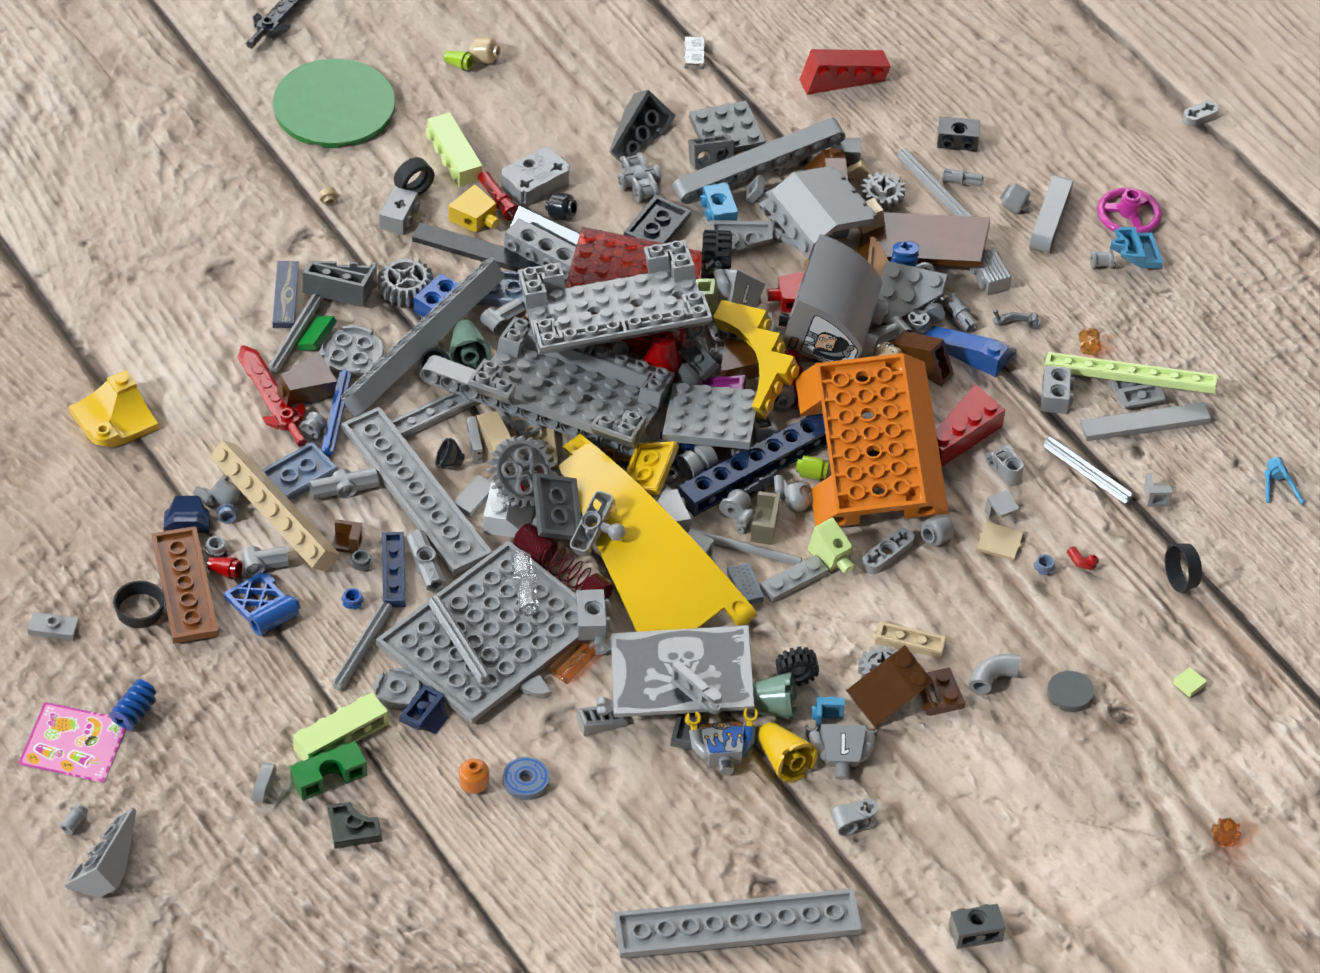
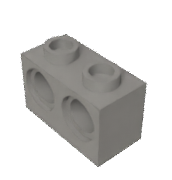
M1045 365L1042 380V412L1067 414L1068 405L1072 406L1073 393H1070V390H1073L1074 377H1070L1071 368Z

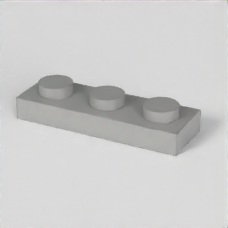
M814 555L761 582L760 589L774 603L827 576L829 569Z

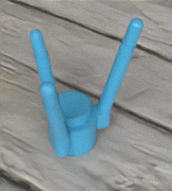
M1274 457L1268 460V469L1264 471L1266 477V502H1270L1271 477L1275 480L1285 478L1297 499L1303 505L1305 502L1290 477L1284 460L1281 457Z

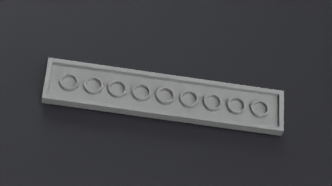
M380 406L341 423L343 432L369 466L376 468L379 479L415 526L421 531H425L431 547L453 575L475 566L492 553L488 545Z
M854 889L614 912L613 917L620 959L861 935L862 933Z

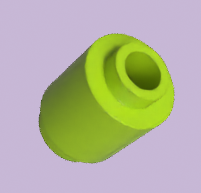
M803 455L802 460L798 459L796 472H799V477L826 479L829 462L823 461L824 459Z

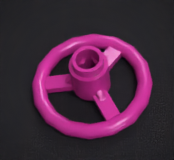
M1131 187L1117 188L1107 192L1100 198L1097 206L1099 220L1106 228L1113 232L1122 226L1112 222L1107 217L1105 211L1119 212L1122 217L1130 219L1132 227L1136 228L1137 233L1152 232L1160 224L1162 217L1160 204L1153 196L1143 190ZM1122 196L1121 203H1108L1111 199ZM1148 203L1153 209L1154 216L1148 225L1142 227L1138 216L1141 207Z

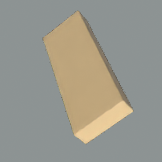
M880 621L875 643L884 646L889 645L897 649L905 645L910 652L942 659L947 636Z

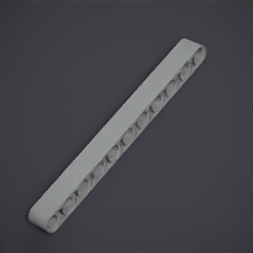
M489 258L482 262L343 393L341 399L352 416L363 413L421 358L427 349L436 344L504 279L505 275L494 258Z
M434 355L429 357L420 371L422 380L433 386L535 422L571 437L581 434L594 445L601 448H612L617 454L632 456L635 449L472 391L467 383L475 369ZM645 434L639 443L646 442L647 438Z

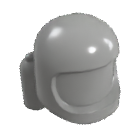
M225 474L216 482L211 490L197 486L193 491L194 496L198 495L201 502L207 507H212L213 501L220 505L225 503L235 505L240 498V490L229 482V478Z
M782 475L774 476L775 493L780 494L781 501L785 499L787 507L793 512L805 511L810 505V483L798 482L788 485Z
M740 489L732 490L728 497L723 499L719 505V509L724 515L737 519L736 531L740 534H743L748 528L754 515L753 510L749 509L751 505L749 495Z

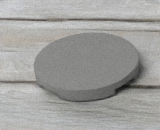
M347 325L328 334L319 346V353L332 374L339 376L342 370H347V372H351V378H358L364 375L384 356L383 342L372 330L362 326Z

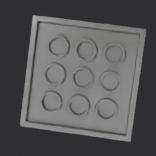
M673 383L662 441L750 450L756 419V411L753 410L752 404L757 391Z

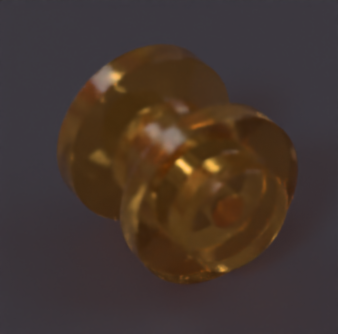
M1086 328L1079 333L1078 337L1081 342L1080 350L1082 353L1094 355L1101 350L1100 333L1097 329Z

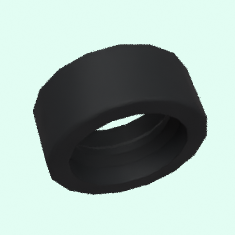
M410 158L397 169L394 175V184L398 188L417 192L419 196L430 188L434 181L435 173L423 158ZM421 171L419 176L414 181L408 183V181L414 174Z

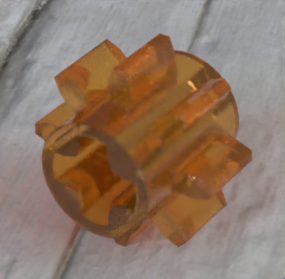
M1219 818L1218 823L1212 825L1211 832L1214 833L1212 840L1216 841L1221 847H1234L1235 840L1239 841L1241 837V832L1239 831L1240 824H1236L1232 818Z

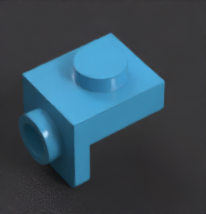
M834 696L817 697L816 706L811 707V720H815V728L816 724H819L820 729L821 718L843 719L845 698Z

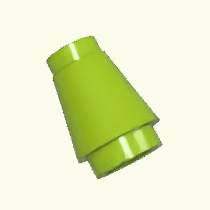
M446 51L443 61L466 71L472 69L474 55L468 51Z

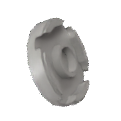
M392 668L386 673L382 672L375 680L374 694L383 706L389 709H404L420 691V682L411 671L405 668Z

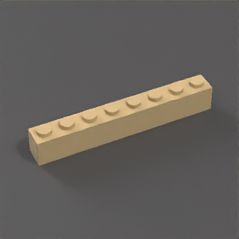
M222 440L211 454L210 459L228 476L235 486L312 568L328 572L340 557L339 552L238 445Z

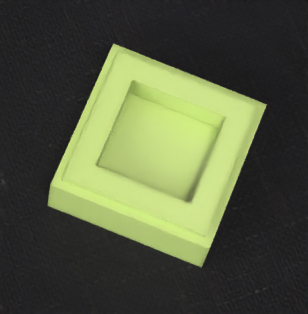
M1189 667L1174 679L1173 684L1187 696L1192 697L1206 686L1207 681Z

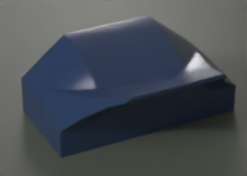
M198 495L175 496L170 507L164 512V531L196 526L197 533H209L210 511L204 507Z
M424 685L401 713L399 722L417 730H425L436 734L448 719L444 707V694Z

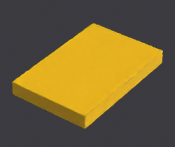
M676 441L638 443L626 473L649 495H660L679 445Z

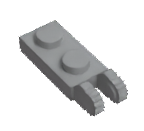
M680 661L674 663L672 683L700 707L709 711V713L713 715L719 714L722 707L720 704L722 700L721 692L716 688H709L710 686L704 680H701L690 668Z

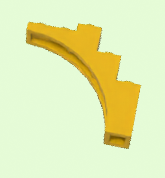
M721 300L713 319L719 329L732 333L744 340L755 351L759 362L760 378L752 408L756 411L758 418L766 419L768 413L773 409L777 395L782 391L783 384L791 386L794 378H797L799 366L794 356L783 354L786 344L780 333L770 331L772 321L766 310Z

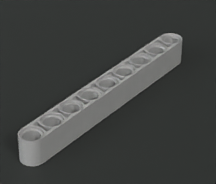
M829 118L682 176L674 181L672 187L683 204H689L700 199V195H703V186L728 183V186L732 187L758 175L835 146L845 139L846 134L835 118Z

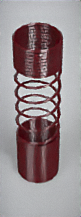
M526 523L516 532L513 544L536 563L542 565L544 569H550L552 575H558L561 582L567 581L569 588L577 590V587L582 585L581 590L604 589V599L610 598L613 592V584L599 573L590 575L591 567L584 569L580 574L576 586L569 585V580L573 579L580 572L583 561L575 563L568 574L567 580L560 578V574L564 573L572 565L575 558L574 554L569 555L563 561L559 573H553L551 568L564 558L566 549L561 548L556 553L557 542L552 538L538 536V530L534 524ZM564 550L559 561L552 565L559 552ZM572 556L570 564L561 572L564 563ZM552 559L550 567H545L544 564ZM581 563L579 570L569 578L575 566ZM590 569L587 577L580 584H578L584 572Z

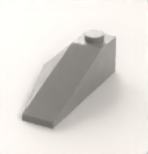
M134 807L117 815L101 835L103 840L88 851L89 859L84 865L80 863L73 870L64 885L67 889L100 898L108 893H115L121 887L120 882L126 872L137 811Z

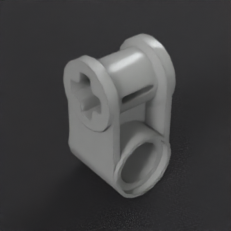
M1004 444L999 450L986 453L987 465L1004 483L1010 486L1021 483L1024 463L1008 445Z
M863 799L834 807L831 810V816L838 834L848 836L855 832L874 828L877 824L876 814L878 812V805L872 799Z

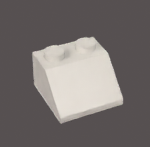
M491 482L484 512V534L514 537L520 527L532 522L535 504L530 508L526 506L520 509L519 505L511 507V500L504 503V495L496 496L499 490L498 488L491 489L495 484Z

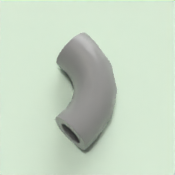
M998 654L984 659L975 667L970 677V690L977 694H987L991 691L992 683L997 678L1002 676L1017 678L1021 655Z

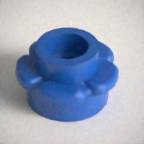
M350 588L343 593L341 601L345 608L357 609L364 602V597L358 589Z

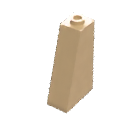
M498 411L476 415L479 436L487 460L493 458L490 453L496 450L495 446L511 438ZM505 467L506 473L510 475L509 469Z

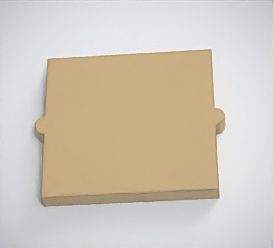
M986 521L983 532L979 534L980 540L976 551L1014 561L1018 549H1021L1020 542L1024 531Z

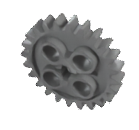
M513 436L502 441V444L495 446L496 450L490 453L493 458L487 461L492 465L491 468L487 469V472L493 475L488 478V481H494L495 483L491 489L498 488L499 491L496 496L504 495V503L511 500V507L519 505L521 509L526 506L528 508L534 506L532 480L534 469L537 473L557 474L551 471V467H554L555 463H549L548 461L552 455L546 456L544 453L547 448L540 449L539 441L533 444L532 437L525 440L524 436L518 438ZM519 452L523 455V460L519 457ZM505 467L509 469L510 475L506 473ZM520 483L523 485L524 491L521 490Z

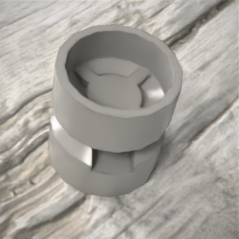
M696 445L691 451L687 450L676 458V463L679 471L682 472V476L687 480H691L703 471H708L717 466L718 459L711 446Z

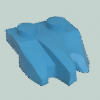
M1120 227L1114 231L1117 239H1112L1111 250L1120 253L1122 258L1140 268L1162 267L1163 260L1153 233H1137L1135 227Z

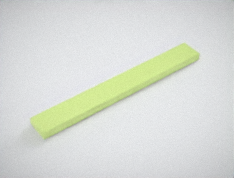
M1048 352L1044 368L1045 365L1071 368V374L1213 394L1216 392L1219 375L1052 352Z

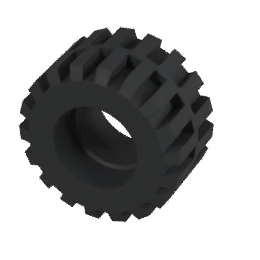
M705 230L703 232L701 279L715 278L714 275L706 269V263L712 259L715 262H722V270H731V231Z

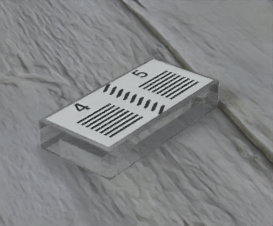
M685 36L684 69H704V37Z

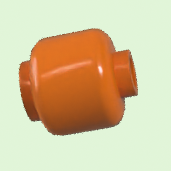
M473 758L461 764L459 768V784L465 792L477 794L488 787L490 771L484 761Z

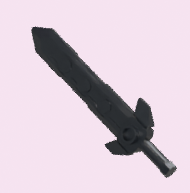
M281 0L264 17L256 13L253 16V23L257 32L246 42L247 47L253 49L264 35L276 36L287 32L290 29V25L283 23L304 0Z

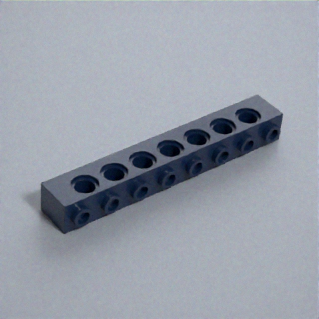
M823 414L808 415L801 421L789 425L786 429L772 434L762 442L755 443L750 447V450L738 452L734 457L720 462L708 471H703L691 480L683 482L679 486V495L685 499L686 509L695 517L721 503L732 490L744 488L752 483L755 477H761L771 469L780 471L798 461V459H802L803 455L807 456L826 446L827 440Z

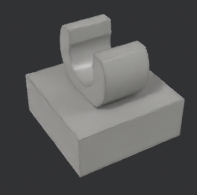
M758 175L747 186L745 201L752 204L757 199L762 202L767 198L766 192L770 188L765 186L766 178Z

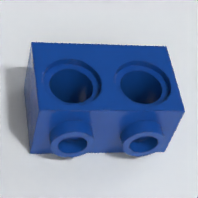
M441 273L414 297V312L425 317L459 284Z

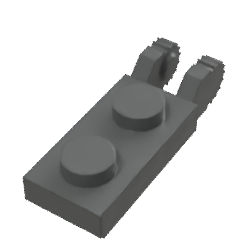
M688 334L686 338L691 345L686 349L684 345L679 343L676 347L682 353V357L692 366L700 378L705 381L720 366L706 349Z

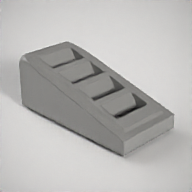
M768 413L766 419L756 416L753 429V437L756 443L762 442L774 433H778L770 413Z
M597 706L576 709V720L583 736L628 725L626 717L615 719L613 711L607 714L610 720H606V715L601 716L597 714Z

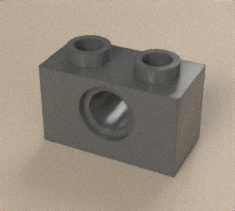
M983 904L969 909L960 908L951 911L949 928L956 949L1001 942L1004 939L1006 927L998 904Z

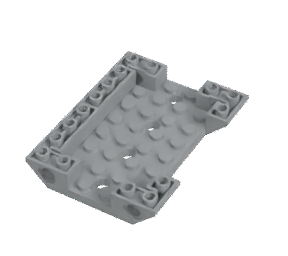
M686 240L644 247L649 274H639L588 285L565 288L564 274L560 262L518 270L523 300L538 354H548L710 324L712 316L704 292L699 291L695 279L694 263Z
M514 317L499 337L495 355L491 360L483 359L469 378L467 384L472 391L635 449L663 406L675 373L597 345L539 355L530 322L524 318Z

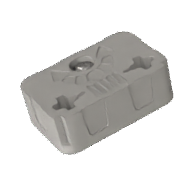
M543 147L501 170V188L518 205L527 207L569 184L568 163L550 147Z

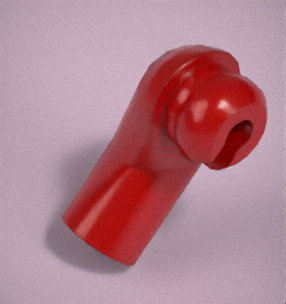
M1075 546L1067 550L1068 556L1076 567L1093 570L1099 563L1096 555L1090 554L1087 558L1083 557Z

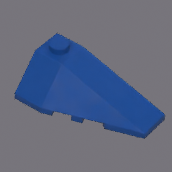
M932 326L925 334L926 336L944 339L948 355L993 377L999 374L1017 350L997 339Z

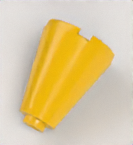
M774 722L765 723L760 727L757 734L758 740L776 775L786 783L796 782L806 776L804 772L808 768L812 770L817 760V750L810 742Z

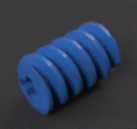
M912 241L895 243L893 245L891 262L915 267L918 263L919 245Z
M137 679L133 686L128 689V692L123 695L122 699L118 701L117 705L109 712L111 720L125 730L133 731L135 728L134 724H138L140 718L145 716V711L150 710V705L156 703V698L154 697L156 690L153 685L145 680Z

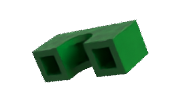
M355 741L342 744L338 748L319 753L315 757L298 761L290 766L291 782L302 801L324 793L322 777L327 774L334 773L340 775L345 784L367 776V761Z

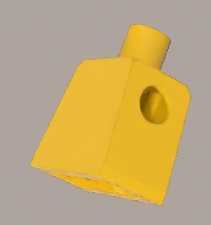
M473 185L448 205V220L473 232H479L485 226L494 230L500 223V219L496 217V203L476 185Z

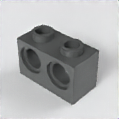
M727 134L688 139L689 163L697 170L734 156V140ZM724 149L723 154L718 156V152ZM705 151L704 156L698 158L699 154Z

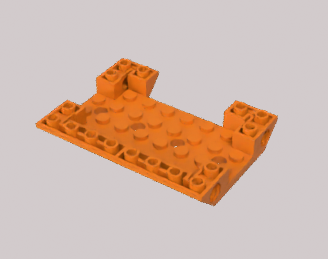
M904 353L822 362L814 364L795 378L800 416L822 414L823 411L831 469L830 477L811 488L815 526L832 517L838 526L860 524V515L903 510L904 519L948 514L924 361ZM859 376H866L868 380L859 382L857 378ZM867 412L872 413L874 415L871 419H865L862 417V415ZM870 450H877L879 452L875 457L869 456L867 453ZM875 488H882L885 492L877 495L873 493V490Z

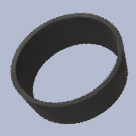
M1189 543L1170 544L1165 553V570L1169 583L1175 591L1180 593L1196 588L1202 579V564L1197 550ZM1181 553L1184 554L1188 566V582L1181 569Z
M129 582L120 587L114 595L113 605L119 620L126 626L132 628L151 626L160 619L163 612L164 595L161 589L151 582ZM136 594L152 596L160 604L155 613L144 618H130L119 611L122 602Z

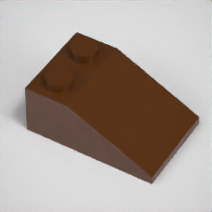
M904 645L848 688L846 692L873 727H876L933 683V680Z

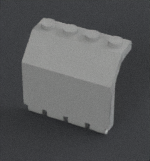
M831 166L793 172L771 190L765 206L808 260L811 257L819 234L828 237L834 231L872 225L873 221L878 217L850 182L846 180L838 168L833 169Z

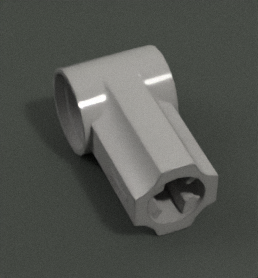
M514 299L498 309L494 307L486 309L482 313L480 320L495 335H499L505 331L514 317L520 318L524 316L525 309L519 299Z
M894 316L886 323V326L871 333L878 335L876 347L879 343H892L903 331L911 333L913 331L900 316Z
M250 546L241 553L245 573L248 576H255L260 572L263 573L265 569L289 566L285 546L261 550L256 546Z

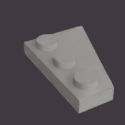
M710 220V230L731 231L732 254L771 244L773 241L772 221Z

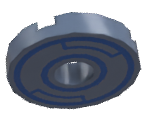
M520 757L507 764L503 771L502 781L505 790L514 797L515 795L520 797V799L529 800L544 794L549 785L550 775L548 768L542 761L532 757ZM522 776H530L532 779L526 782L520 778Z

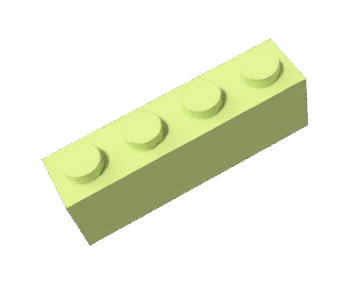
M451 113L429 118L428 128L425 129L427 138L432 140L436 153H440L443 165L449 168L452 180H456L459 187L478 182L477 177L482 172V164Z
M373 693L362 696L352 704L339 708L328 717L319 719L315 724L300 729L293 735L294 750L304 761L315 757L319 753L338 748L342 744L358 742L388 725V711Z

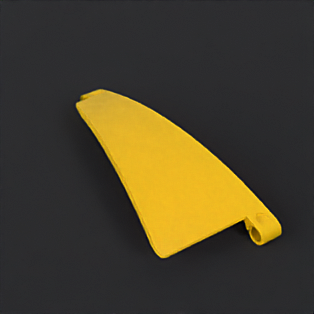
M578 434L562 446V449L564 448L570 457L559 465V469L563 477L577 478L581 515H584L596 491L609 493L615 500V506L610 511L611 515L607 523L610 525L616 523L623 525L626 529V535L622 540L614 541L605 532L598 539L596 546L636 632L700 628L723 609L736 626H746L758 616L753 606L693 538L611 458L581 434ZM595 499L593 507L599 510L602 503Z

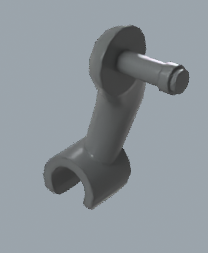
M997 309L993 310L995 315L993 322L996 325H1003L1011 321H1026L1032 329H1038L1041 320L1038 319L1036 312H1032L1030 315L1017 312L999 315Z

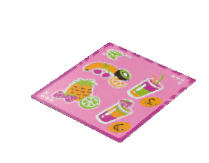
M44 702L18 764L103 783L125 729L114 723L109 715Z

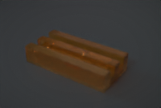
M577 640L549 666V673L568 684L595 656V649H588L587 644L584 643L582 645L581 641ZM584 653L585 655L565 675H563V673L569 667H571L575 663V661Z

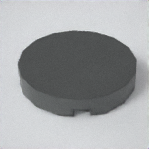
M1068 670L1059 672L1052 676L1048 683L1047 695L1053 705L1059 706V709L1063 711H1081L1093 699L1094 687L1091 681L1079 672Z

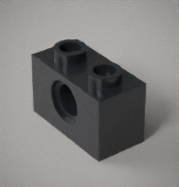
M939 117L937 148L977 151L980 120Z

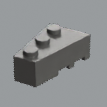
M309 261L303 271L302 293L309 295L317 294L322 298L363 307L377 282V262H370V266L357 265V262H350V265H337V261Z

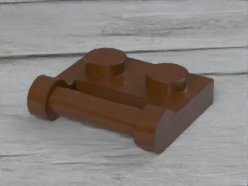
M950 667L926 672L933 680V683L930 685L938 703L933 702L928 688L920 692L925 704L924 710L926 715L933 716L965 708L964 698Z

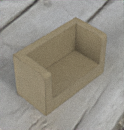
M758 492L750 542L773 544L779 512L780 494Z

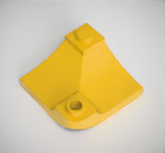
M127 370L108 377L107 381L95 392L69 406L71 415L88 439L96 445L106 447L120 446L159 429L158 422L150 412L137 388V383Z

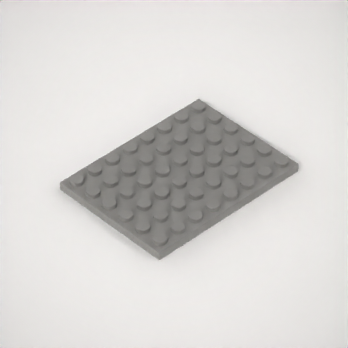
M508 540L433 596H439L487 669L490 674L487 682L481 684L477 681L429 606V600L376 639V645L403 668L411 671L414 677L423 685L443 693L444 702L472 725L519 689L520 684L533 678L579 642L576 594Z

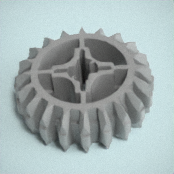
M404 257L402 260L395 258L394 263L388 261L386 266H382L378 274L377 287L380 296H383L385 301H390L391 305L397 303L399 308L402 305L407 307L411 304L414 305V297L434 280L433 272L428 268L427 263L422 264L421 260L414 261L413 258L410 260H406Z

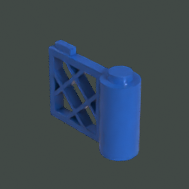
M262 572L223 593L224 598L249 622L251 628L258 636H262L298 616L299 609H301L300 603L295 597L285 596L274 585L276 581L268 573L264 575ZM260 581L264 584V588H252L253 585ZM237 594H246L244 599L233 597ZM250 594L261 595L260 600L249 599ZM266 595H273L277 597L272 601L265 600ZM258 606V609L249 613L246 607Z

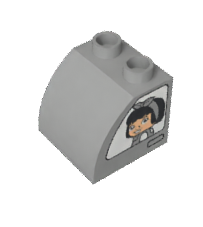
M819 234L801 280L783 336L786 344L785 349L796 350L801 355L822 362L872 356L878 335L869 333L870 323L881 326L888 302L878 299L883 282L879 274L865 258L845 244Z

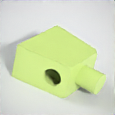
M832 517L815 526L807 548L813 556L816 555L830 572L840 568L844 574L849 573L855 567L849 559L852 545Z

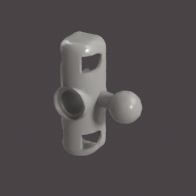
M596 491L570 541V546L576 554L583 557L591 555L592 547L596 545L598 539L605 532L614 541H620L625 537L626 529L623 525L618 523L610 525L607 523L611 515L610 511L615 506V500L611 494L603 491ZM595 499L602 503L599 510L593 507ZM576 538L582 541L580 548L574 546Z

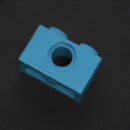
M728 183L703 186L700 204L701 207H705L707 222H710V220L737 221L738 210Z

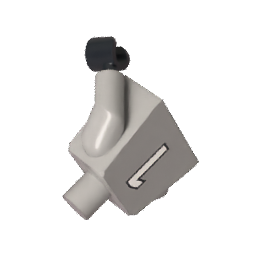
M712 259L706 263L707 271L713 274L717 281L719 304L721 300L756 308L761 303V294L765 287L764 283L739 270H722L723 264L720 261L715 262Z
M816 724L815 729H809L808 725H806V737L817 750V756L819 759L824 760L825 766L836 767L835 778L842 780L850 778V767H858L860 762L868 758L874 749L878 732L877 727H875V731H869L867 725L821 724L820 732L819 724Z

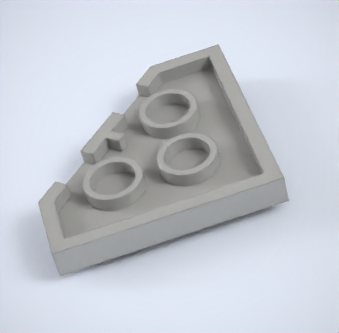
M886 261L881 276L883 284L878 299L888 302V306L881 324L886 325L894 316L903 318L914 310L924 308V305L941 298L947 282V274Z

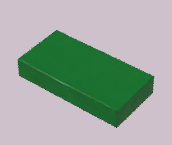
M318 316L297 344L299 349L317 350L336 324L337 320L335 317Z

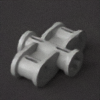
M641 152L630 157L621 156L620 165L622 172L617 173V182L620 190H625L626 187L631 186L637 202L654 197L655 195L659 196L656 182H661L662 176L658 164L647 168Z

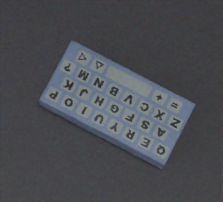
M745 563L728 567L727 573L731 582L750 604L763 602V593L750 564Z

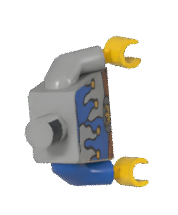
M747 708L744 710L743 716L746 720V725H744V721L699 724V728L697 724L701 720L700 713L695 712L696 722H692L689 719L688 713L685 716V722L691 727L689 734L693 751L701 759L706 760L708 767H719L720 774L731 775L734 772L733 766L741 765L742 758L748 756L754 745L756 726L753 725V722L758 715L756 709L753 718L746 716Z

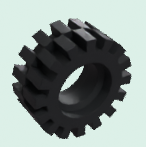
M801 646L794 650L792 647L789 648V652L784 650L783 655H778V659L775 661L778 675L792 673V676L795 678V684L798 686H802L801 683L809 684V680L814 681L815 677H818V672L820 671L814 650H809L808 647L802 650Z

